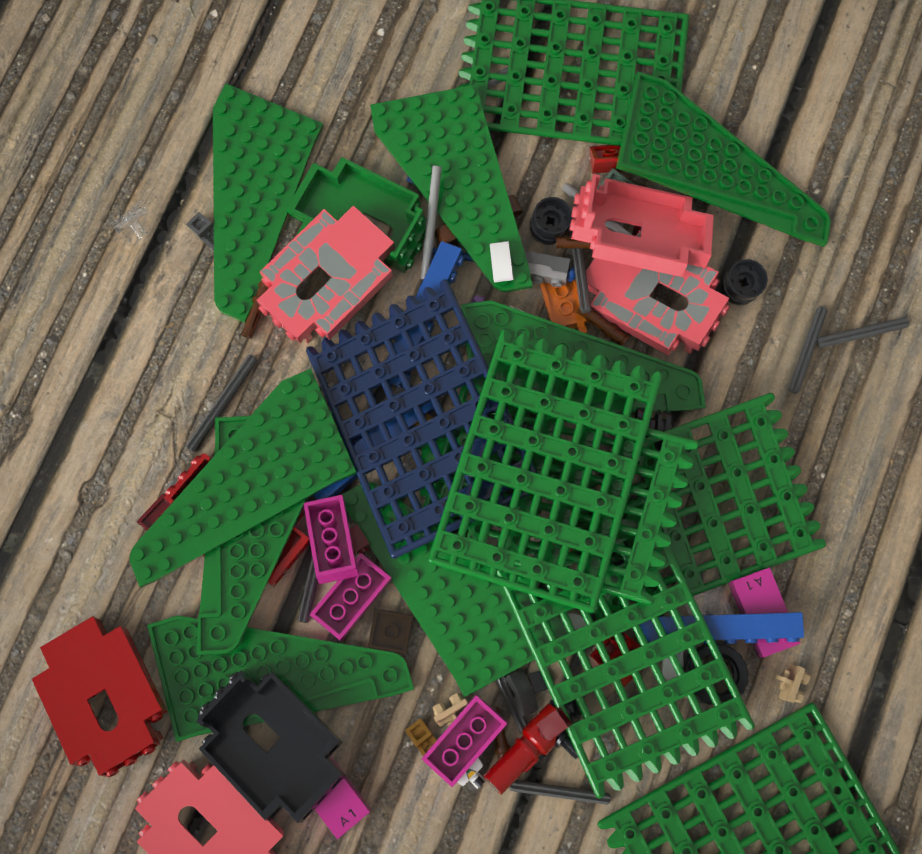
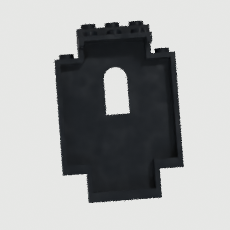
M236 672L230 677L229 683L215 693L214 699L204 704L200 709L196 721L201 726L208 727L213 734H209L202 741L203 745L199 750L265 821H271L284 808L297 823H303L346 776L329 758L343 741L277 674L273 672L267 673L260 680L261 684L258 685L247 672ZM249 715H258L280 737L267 753L244 729V721Z

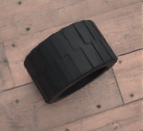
M716 643L722 657L727 660L732 669V678L740 695L743 694L746 685H748L749 676L746 662L734 648ZM708 644L696 648L701 660L712 655ZM690 654L684 661V672L696 668ZM729 688L718 694L721 702L733 698ZM701 689L694 692L699 702L713 705L707 691Z

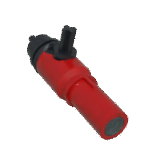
M550 700L549 704L522 729V737L520 739L517 737L515 739L516 743L484 774L483 777L500 795L523 772H528L539 761L538 757L540 755H547L555 746L557 748L562 746L575 760L578 758L566 729L551 741L544 739L538 732L539 727L536 724L557 709L553 700ZM576 700L564 704L572 724L579 721L582 714Z

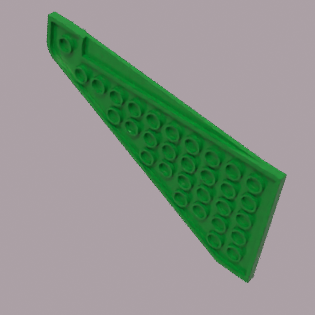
M637 72L616 169L638 175L803 241L822 247L828 244L831 220L823 207L667 80Z
M226 83L213 106L214 301L221 313L246 323L254 303L252 298L257 293L258 283L262 282L261 279L263 277L260 271L272 258L288 215L286 208L298 189L312 149L324 125L319 121Z
M478 85L371 104L376 136L428 203L432 167H442L437 215L449 228L492 286L498 291L505 293L532 288L528 262L480 102ZM509 241L513 280L494 282L490 244Z
M492 300L461 304L463 314L488 367H490L500 332L506 329L510 333L511 344L516 341L519 335L526 334L529 338V349H533L539 340L544 339L548 343V354H552L558 345L563 344L567 348V359L569 360L578 350H584L587 365H590L598 355L605 357L606 370H610L616 361L622 360L625 364V374L627 376L631 374L636 366H642L645 370V381H649L655 372H662L663 378L653 412H656L657 409L661 411H687L706 408L702 380L692 370ZM466 343L467 357L469 360L475 356L469 343ZM499 363L494 379L506 382L510 365ZM518 368L513 384L525 387L530 371ZM537 373L532 390L544 393L549 376ZM482 376L473 382L484 385L485 377ZM556 379L552 395L564 398L568 382ZM576 384L571 401L583 404L588 387ZM595 390L591 406L603 409L607 392ZM615 395L610 412H623L627 398ZM635 400L632 412H635L637 407L646 408V403ZM528 411L527 415H537L538 413Z
M311 369L282 380L132 547L129 560L139 587L142 588L179 570L180 567L329 485L356 474V470Z
M250 416L215 417L214 456ZM308 498L205 554L200 613L197 626L198 656L227 654L238 647L304 507L303 503H306Z
M369 482L371 490L379 486L376 483ZM361 484L342 494L349 515L354 523L358 524L371 544L369 546L387 574L392 578V582L453 675L464 697L535 660L503 586L430 564L428 558L434 541L398 558H391ZM398 500L399 506L404 516L415 512L402 501ZM391 505L380 509L386 525L397 520ZM416 535L412 536L414 541L421 538ZM406 540L395 544L396 549L407 545ZM439 552L437 557L449 561L451 555ZM458 558L457 563L469 567L470 561ZM478 564L477 570L489 573L490 567ZM514 590L521 609L532 605L527 593ZM558 616L549 619L556 638L567 634ZM541 623L530 628L538 647L549 642Z
M177 615L147 625L176 742L213 733L208 727H203L196 721L200 709L204 704L214 699L215 693L229 683V679L234 673L240 671L247 672L258 685L261 684L260 680L267 673L273 672L277 674L313 712L395 696L414 690L407 662L402 656L393 652L247 627L240 644L232 652L198 656V619ZM252 714L245 719L244 726L264 721L258 715Z

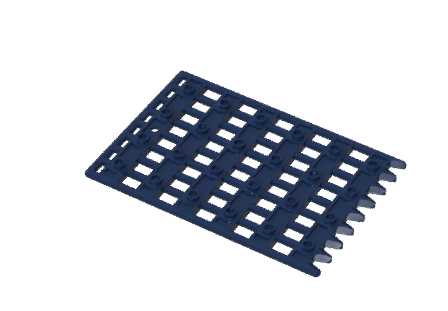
M443 279L440 282V294H437L430 287H425L423 291L424 302L422 303L416 297L408 296L406 299V311H403L396 304H391L389 308L390 318L387 320L382 314L374 313L372 316L373 327L371 328L363 321H357L355 336H352L347 330L341 329L338 334L339 344L337 345L331 339L323 338L321 353H318L312 346L306 348L308 358L330 411H332V416L356 470L387 549L393 559L435 539L437 530L432 532L431 527L440 523L448 496L439 499L433 484L444 479L450 492L453 483L451 475L456 473L464 445L459 446L453 432L464 427L468 435L480 398L473 381L482 376L486 379L489 370L447 279ZM454 310L460 324L449 328L443 315ZM437 319L442 332L432 337L426 323ZM419 327L425 341L414 345L409 332ZM402 336L408 349L397 354L392 340ZM469 343L475 357L464 362L458 347ZM385 344L391 358L380 363L375 349ZM451 351L457 366L447 370L441 356ZM368 352L373 366L363 371L357 357ZM434 360L440 374L429 379L424 364ZM351 361L356 375L346 379L341 365ZM334 369L339 383L329 388L324 374ZM417 369L422 383L412 387L406 373ZM399 377L405 391L394 395L389 381ZM382 385L388 399L377 404L372 390ZM467 385L473 399L462 404L456 389ZM449 393L455 408L444 412L438 398ZM365 394L371 408L360 413L355 398ZM487 399L482 416L490 418L489 414L497 410L499 402ZM348 402L353 417L343 421L337 407ZM432 402L437 417L427 421L421 406ZM506 406L503 418L505 423L513 425L514 421ZM414 410L420 425L409 430L403 415ZM397 419L402 434L392 438L386 423ZM379 427L385 442L374 447L369 432ZM362 435L367 451L357 455L351 440ZM447 436L453 451L442 456L436 440ZM475 437L470 454L482 457L487 440ZM495 442L491 456L498 453L502 462L506 445ZM429 444L435 459L424 464L418 449ZM518 449L522 459H524L526 451ZM411 453L417 468L406 472L401 457ZM523 460L513 465L510 462L509 465L521 469ZM393 461L399 477L389 481L383 466ZM531 461L529 471L538 474L533 462ZM376 470L382 485L371 490L366 474ZM464 475L468 486L459 490L458 493L470 496L474 477ZM483 480L478 498L485 501L490 500L494 483ZM502 486L497 504L502 506L510 504L513 494L504 497L503 493L511 490V488ZM426 487L432 503L422 508L415 492ZM522 492L520 499L530 494ZM408 496L415 512L404 516L398 500ZM391 505L397 520L386 525L380 509ZM451 513L450 518L456 516L457 514ZM460 516L461 519L451 524L448 522L446 532L459 529L463 516ZM424 532L425 536L414 541L412 536ZM406 540L407 545L396 549L395 544Z

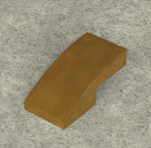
M421 718L405 730L423 756L437 741Z

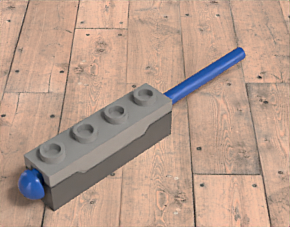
M433 248L432 255L436 254L438 248ZM524 251L531 280L534 283L542 284L545 282L551 283L554 287H561L562 285L566 286L567 281L572 282L576 279L575 269L571 267L570 270L571 261L569 258ZM464 253L466 261L474 262L468 253Z

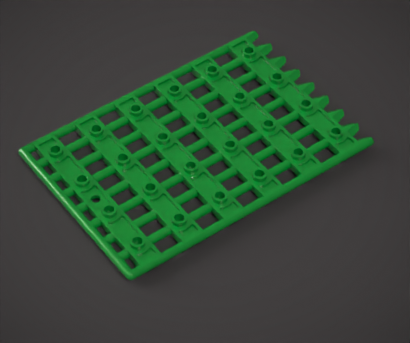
M482 0L480 3L468 6L469 12L478 15L479 18L466 21V27L476 31L477 34L464 37V44L475 48V50L461 54V59L472 64V67L460 69L459 76L469 80L470 83L458 85L456 88L477 84L483 112L502 115L500 124L487 122L489 130L621 146L633 84L637 74L635 73L636 64L653 66L652 76L667 80L682 92L689 15L686 13L576 0H512L517 1L516 10L499 8L500 0ZM535 3L553 5L552 14L534 12ZM570 7L588 9L587 18L569 16ZM606 12L623 13L622 22L605 20ZM498 15L515 17L514 26L497 24ZM641 16L657 17L658 26L642 25ZM533 19L551 21L550 30L532 28ZM677 20H682L681 29H676ZM568 23L586 25L585 34L567 32ZM604 28L620 29V38L603 36ZM495 32L513 33L512 42L494 40ZM639 32L657 34L656 42L639 41ZM531 35L549 37L548 45L530 44ZM675 36H680L679 45H674ZM566 39L584 41L583 50L565 48ZM602 44L619 46V53H601ZM493 47L511 49L510 58L492 56ZM638 48L655 50L654 59L637 57ZM529 51L546 53L545 62L528 60ZM673 52L678 53V62L673 61ZM564 56L582 58L581 67L563 65ZM600 60L617 62V70L599 69ZM491 63L509 65L508 73H491ZM526 68L544 70L543 79L525 77ZM672 69H677L676 78L671 77ZM562 72L580 74L579 83L561 81ZM598 76L616 78L615 87L597 85ZM496 79L506 82L505 91L487 89L488 80ZM524 84L542 86L541 95L523 93ZM560 88L578 90L577 99L560 98ZM596 93L614 95L613 104L595 102ZM486 96L504 98L503 107L485 105ZM522 100L539 102V112L521 110ZM558 105L576 107L575 116L557 114ZM594 109L612 111L611 120L594 119ZM520 117L538 119L537 128L519 126ZM556 121L574 123L573 133L555 131ZM592 126L610 128L609 137L591 135Z
M503 329L500 332L428 562L468 576L594 613L597 609L662 382V372H655L649 381H645V370L642 366H636L631 374L627 376L625 374V364L622 360L616 361L610 370H606V359L603 355L596 356L592 363L587 365L584 350H578L569 360L567 359V348L563 344L558 345L552 354H548V343L546 340H539L533 349H529V338L526 334L519 335L516 341L511 344L509 331ZM499 363L510 365L506 382L494 379ZM518 368L530 371L525 387L513 384ZM537 373L549 376L544 393L532 390ZM556 379L568 382L564 398L552 395ZM576 384L588 387L583 404L571 401ZM595 390L607 392L603 409L591 406ZM615 395L627 398L622 415L610 412ZM487 399L499 402L494 419L482 416ZM635 400L646 403L642 420L630 417ZM506 405L518 408L513 425L501 422ZM526 410L538 413L533 430L521 427ZM545 416L557 419L552 436L540 433ZM565 421L576 424L572 442L560 439ZM584 427L596 430L591 447L579 444ZM604 432L616 436L611 453L599 450ZM475 437L487 440L482 457L470 454ZM624 438L636 441L631 459L619 455ZM495 442L506 445L501 463L489 460ZM514 448L526 451L521 469L509 465ZM533 454L545 456L541 474L529 471ZM553 459L565 462L560 480L548 477ZM573 465L585 468L580 486L568 483ZM593 471L605 474L600 492L588 488ZM463 475L475 478L470 496L458 493ZM613 476L625 480L620 497L608 494ZM483 480L494 483L489 501L478 498ZM502 486L514 489L509 507L497 504ZM522 492L534 495L529 513L517 510ZM542 498L554 501L548 519L536 516ZM561 504L573 506L568 525L556 522ZM581 509L593 512L588 531L576 527ZM451 513L463 516L457 535L446 532ZM601 515L614 518L608 537L596 533ZM471 519L483 522L477 541L465 537ZM490 525L502 528L497 547L485 543ZM510 531L522 534L517 553L505 549ZM530 536L542 540L537 558L525 555ZM550 542L562 546L557 564L545 561ZM570 548L582 552L577 571L565 567ZM438 553L451 555L449 561L438 558ZM590 554L602 558L597 577L585 573ZM458 558L470 561L469 567L458 564ZM517 560L521 562V567L519 568L513 566V563ZM478 564L490 567L489 573L477 570ZM498 570L510 573L509 579L497 576ZM518 576L530 579L529 585L517 582ZM538 582L550 585L549 591L537 588ZM558 588L570 591L569 597L557 594ZM578 594L591 598L590 602L586 603L577 600Z
M474 383L479 395H481L484 385ZM467 385L462 386L459 393L462 404L467 402L466 397L469 391ZM508 405V410L514 421L518 408ZM527 410L522 421V428L524 424L531 426L535 424L536 419L528 417ZM545 416L540 433L552 436L557 419ZM564 422L561 435L573 436L575 429L565 427ZM464 427L461 428L459 437H456L460 447L465 445L468 436ZM584 427L579 444L591 447L596 430ZM648 428L646 436L663 440L660 451L642 448L641 455L658 459L655 471L637 466L635 474L652 478L649 490L631 486L630 493L646 497L644 509L629 505L625 507L624 513L641 517L638 529L620 525L619 532L635 536L632 548L615 544L613 552L630 556L626 568L609 563L607 571L624 576L621 588L604 583L602 591L646 605H653V596L645 592L643 587H656L660 584V578L651 572L649 567H662L666 563L665 557L654 549L655 547H668L671 544V538L660 531V528L674 527L677 524L676 517L665 510L666 508H678L682 505V498L673 493L671 489L685 488L688 485L687 478L679 474L677 469L693 467V459L682 453V451L697 449L699 442ZM447 436L441 449L442 456L449 453L451 447ZM603 437L601 444L613 447L615 439ZM624 438L619 455L631 459L636 441ZM517 448L513 450L510 460L511 464L513 461L519 462L523 460L521 455L515 454ZM498 453L494 454L491 460L501 463ZM534 454L532 462L538 474H541L545 456ZM552 462L550 471L562 474L564 467ZM573 465L568 483L580 486L585 468ZM464 475L459 490L468 486ZM591 475L590 482L602 485L603 477ZM613 476L608 494L620 497L625 480ZM444 479L440 480L444 483L441 493H437L439 499L449 495ZM439 481L433 484L435 490H437ZM509 492L503 493L504 497H507L512 494ZM427 493L423 507L432 503L429 493ZM530 494L520 499L517 510L529 513L534 495ZM540 502L538 511L540 509L551 512L552 505ZM561 504L556 522L568 525L573 506ZM580 513L578 521L590 524L592 516ZM601 515L596 533L608 537L614 518ZM454 516L449 519V522L451 524L459 519H456ZM475 520L469 523L467 538L477 541L483 522ZM439 524L431 527L432 532L438 529ZM490 525L485 541L486 544L489 537L496 539L500 537L501 532L493 530V525ZM510 531L505 549L517 553L522 534ZM421 532L416 534V536L423 537L425 534ZM529 538L527 548L539 551L541 543L531 541ZM550 542L545 561L557 564L562 546H555ZM569 552L567 560L579 563L581 555ZM590 554L585 573L597 577L602 558ZM517 560L513 565L521 567V562Z
M773 393L759 396L664 431L694 440L691 430L707 424L711 435L696 440L699 442L698 448L714 443L718 453L701 460L697 449L682 451V453L693 459L694 464L689 469H677L679 474H684V477L687 478L688 486L672 492L679 497L690 493L694 504L679 510L677 508H666L665 511L676 517L677 524L674 527L661 528L663 533L671 538L670 548L693 596L826 547L825 540L811 539V536L820 529L821 524L815 520L805 521L804 519L814 510V505L810 502H798V499L807 492L808 487L804 484H792L791 482L800 475L801 468L797 465L786 466L785 464L786 461L794 456L795 450L791 447H779V443L787 438L788 431L783 428L773 429L772 427L781 419L782 413L778 410H766V406L775 399ZM744 411L748 422L731 428L728 416ZM750 429L754 440L738 446L734 435ZM647 437L643 447L656 450L654 443L662 440ZM757 448L760 459L744 465L741 453ZM640 455L637 466L655 471L658 459ZM720 461L724 472L707 478L704 467ZM763 466L767 477L751 483L747 472ZM551 472L549 477L558 479L561 478L562 474ZM643 476L644 481L633 484V486L649 490L652 478ZM727 480L731 491L714 497L710 485ZM589 482L588 488L599 484ZM770 485L773 496L757 502L753 490ZM629 493L627 502L632 500L630 496L631 493ZM733 498L737 509L720 515L717 504ZM776 503L780 514L764 520L760 509ZM581 509V513L593 516V512ZM697 511L701 523L683 528L680 517ZM740 516L744 528L727 533L723 522ZM783 521L786 533L770 538L766 527ZM704 530L707 541L690 547L687 536ZM746 535L750 546L733 552L730 541ZM635 537L625 541L626 547H633ZM789 540L793 551L776 556L773 546ZM710 548L713 560L696 565L693 554ZM575 550V552H576L577 554H581V553H582L581 551ZM620 553L611 556V564L623 560ZM753 553L756 565L740 570L736 559ZM717 567L720 578L703 584L700 573ZM674 574L663 578L666 585L677 582ZM658 586L645 587L647 593L651 596L660 593ZM609 593L604 595L612 614L623 609L618 596ZM599 603L594 612L597 620L604 618Z
M640 496L627 502L626 505L633 507L641 505L644 509L646 497ZM624 513L625 519H622L621 524L638 529L641 517ZM582 522L577 524L576 527L583 530L587 529L588 531L590 524ZM618 532L615 544L625 546L624 541L635 536ZM670 546L655 549L656 552L665 557V565L662 567H649V570L660 578V584L658 585L660 593L653 595V605L639 602L630 605L628 599L618 596L623 609L612 614L604 597L607 593L601 591L598 603L605 617L594 622L589 612L580 610L586 626L575 630L567 611L574 609L573 607L547 599L540 601L537 596L528 594L532 605L521 609L514 589L503 586L556 708L561 707L571 721L564 704L573 700L577 702L584 719L573 723L566 731L598 799L603 798L605 795L603 782L605 780L615 790L619 791L623 788V772H626L633 781L640 782L643 778L642 763H645L653 773H659L662 769L660 758L662 754L671 764H678L681 760L680 746L691 756H697L700 751L698 742L700 737L709 747H716L718 745L717 729H720L728 738L734 739L737 736V720L747 730L755 728L750 713ZM527 548L525 555L532 554L534 558H537L539 551ZM620 554L624 564L619 566L626 568L630 556ZM566 560L565 567L569 568L570 565L577 562ZM668 566L671 567L679 583L671 588H667L659 571ZM498 570L497 575L509 579L510 573ZM607 571L604 583L621 588L624 576ZM518 576L517 582L529 585L530 579ZM563 590L559 593L557 591V594L569 597L570 591ZM579 594L577 600L586 603L591 599ZM686 603L689 604L696 619V622L685 626L677 607ZM668 611L678 630L670 634H666L658 617ZM560 615L568 634L556 638L549 619ZM651 619L659 639L648 643L640 624ZM541 623L549 642L538 647L530 628ZM630 628H633L641 647L629 651L621 633ZM614 636L622 655L611 660L603 641ZM704 641L707 642L714 657V660L703 664L695 648V645ZM592 645H596L603 660V664L592 668L584 650ZM686 649L696 667L688 672H684L676 655ZM577 653L585 672L573 676L566 657ZM669 657L677 677L666 681L657 662ZM558 661L566 680L555 685L547 666ZM650 666L659 685L647 690L639 670ZM628 675H632L640 692L628 698L620 680ZM723 679L733 697L725 702H721L713 686L714 683ZM613 683L621 702L609 706L602 687ZM703 688H706L714 707L705 711L702 710L694 693ZM594 691L602 710L591 715L583 696ZM687 696L695 715L684 720L676 701ZM666 705L669 706L676 721V724L667 728L664 727L657 709ZM649 713L658 732L646 737L638 718ZM631 722L639 741L627 745L619 726ZM612 730L620 749L608 754L600 735ZM593 739L601 758L589 762L582 743Z
M815 703L807 704L604 817L597 823L598 827L602 830L616 829L607 839V845L612 849L625 847L626 849L622 854H652L651 850L667 841L674 851L673 854H699L697 849L713 840L720 851L717 854H745L743 848L759 839L766 850L761 854H792L789 848L805 838L812 849L805 854H839L836 846L850 838L853 839L858 848L850 854H886L882 848V845L885 843L892 854H901ZM810 712L817 722L815 725H812L807 716ZM788 725L794 736L778 745L772 734ZM822 731L828 742L823 744L817 733ZM799 744L804 755L788 764L782 752ZM754 745L759 756L742 764L737 753ZM831 749L838 759L836 762H833L828 753ZM809 762L815 774L798 782L793 771ZM764 763L769 775L753 783L747 772ZM718 764L724 776L707 784L702 773ZM841 768L844 769L845 773L849 778L846 781H844L840 772L838 771ZM820 781L825 793L809 801L804 789ZM774 782L780 793L763 802L758 790ZM729 783L734 794L717 803L712 791ZM683 784L689 795L672 804L666 793ZM837 786L841 789L839 794L834 793V788ZM854 787L860 798L855 800L849 788ZM830 800L836 811L820 820L814 808ZM785 801L790 812L774 821L768 809ZM739 802L745 813L728 822L722 811ZM648 803L654 815L636 824L631 812ZM694 803L699 814L682 823L677 811ZM862 806H865L870 815L867 819L860 809ZM841 819L847 830L831 839L825 827ZM795 820L801 831L784 840L779 828ZM704 821L710 833L692 842L687 830ZM750 821L755 832L738 841L733 829ZM658 822L664 834L646 843L641 831ZM874 824L881 834L878 838L871 828Z

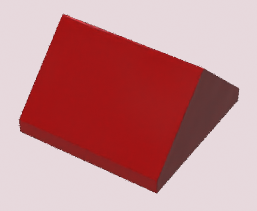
M590 146L592 174L609 173L612 168L618 172H623L616 169L620 146Z

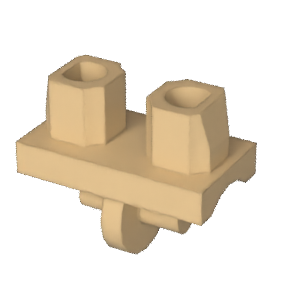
M789 664L788 669L784 670L783 676L776 675L775 679L780 681L778 688L780 689L779 699L791 703H801L803 701L804 693L798 690L800 684L807 685L811 677L805 672V668Z
M455 693L449 698L453 706L447 710L443 703L433 706L434 719L440 728L446 724L449 727L468 705L466 699L463 700L459 693Z

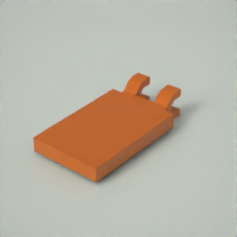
M576 279L572 282L567 281L566 286L562 285L561 287H554L551 283L545 282L539 284L549 321L572 329L577 328L578 331L587 334L585 324L589 322L576 313L580 307Z

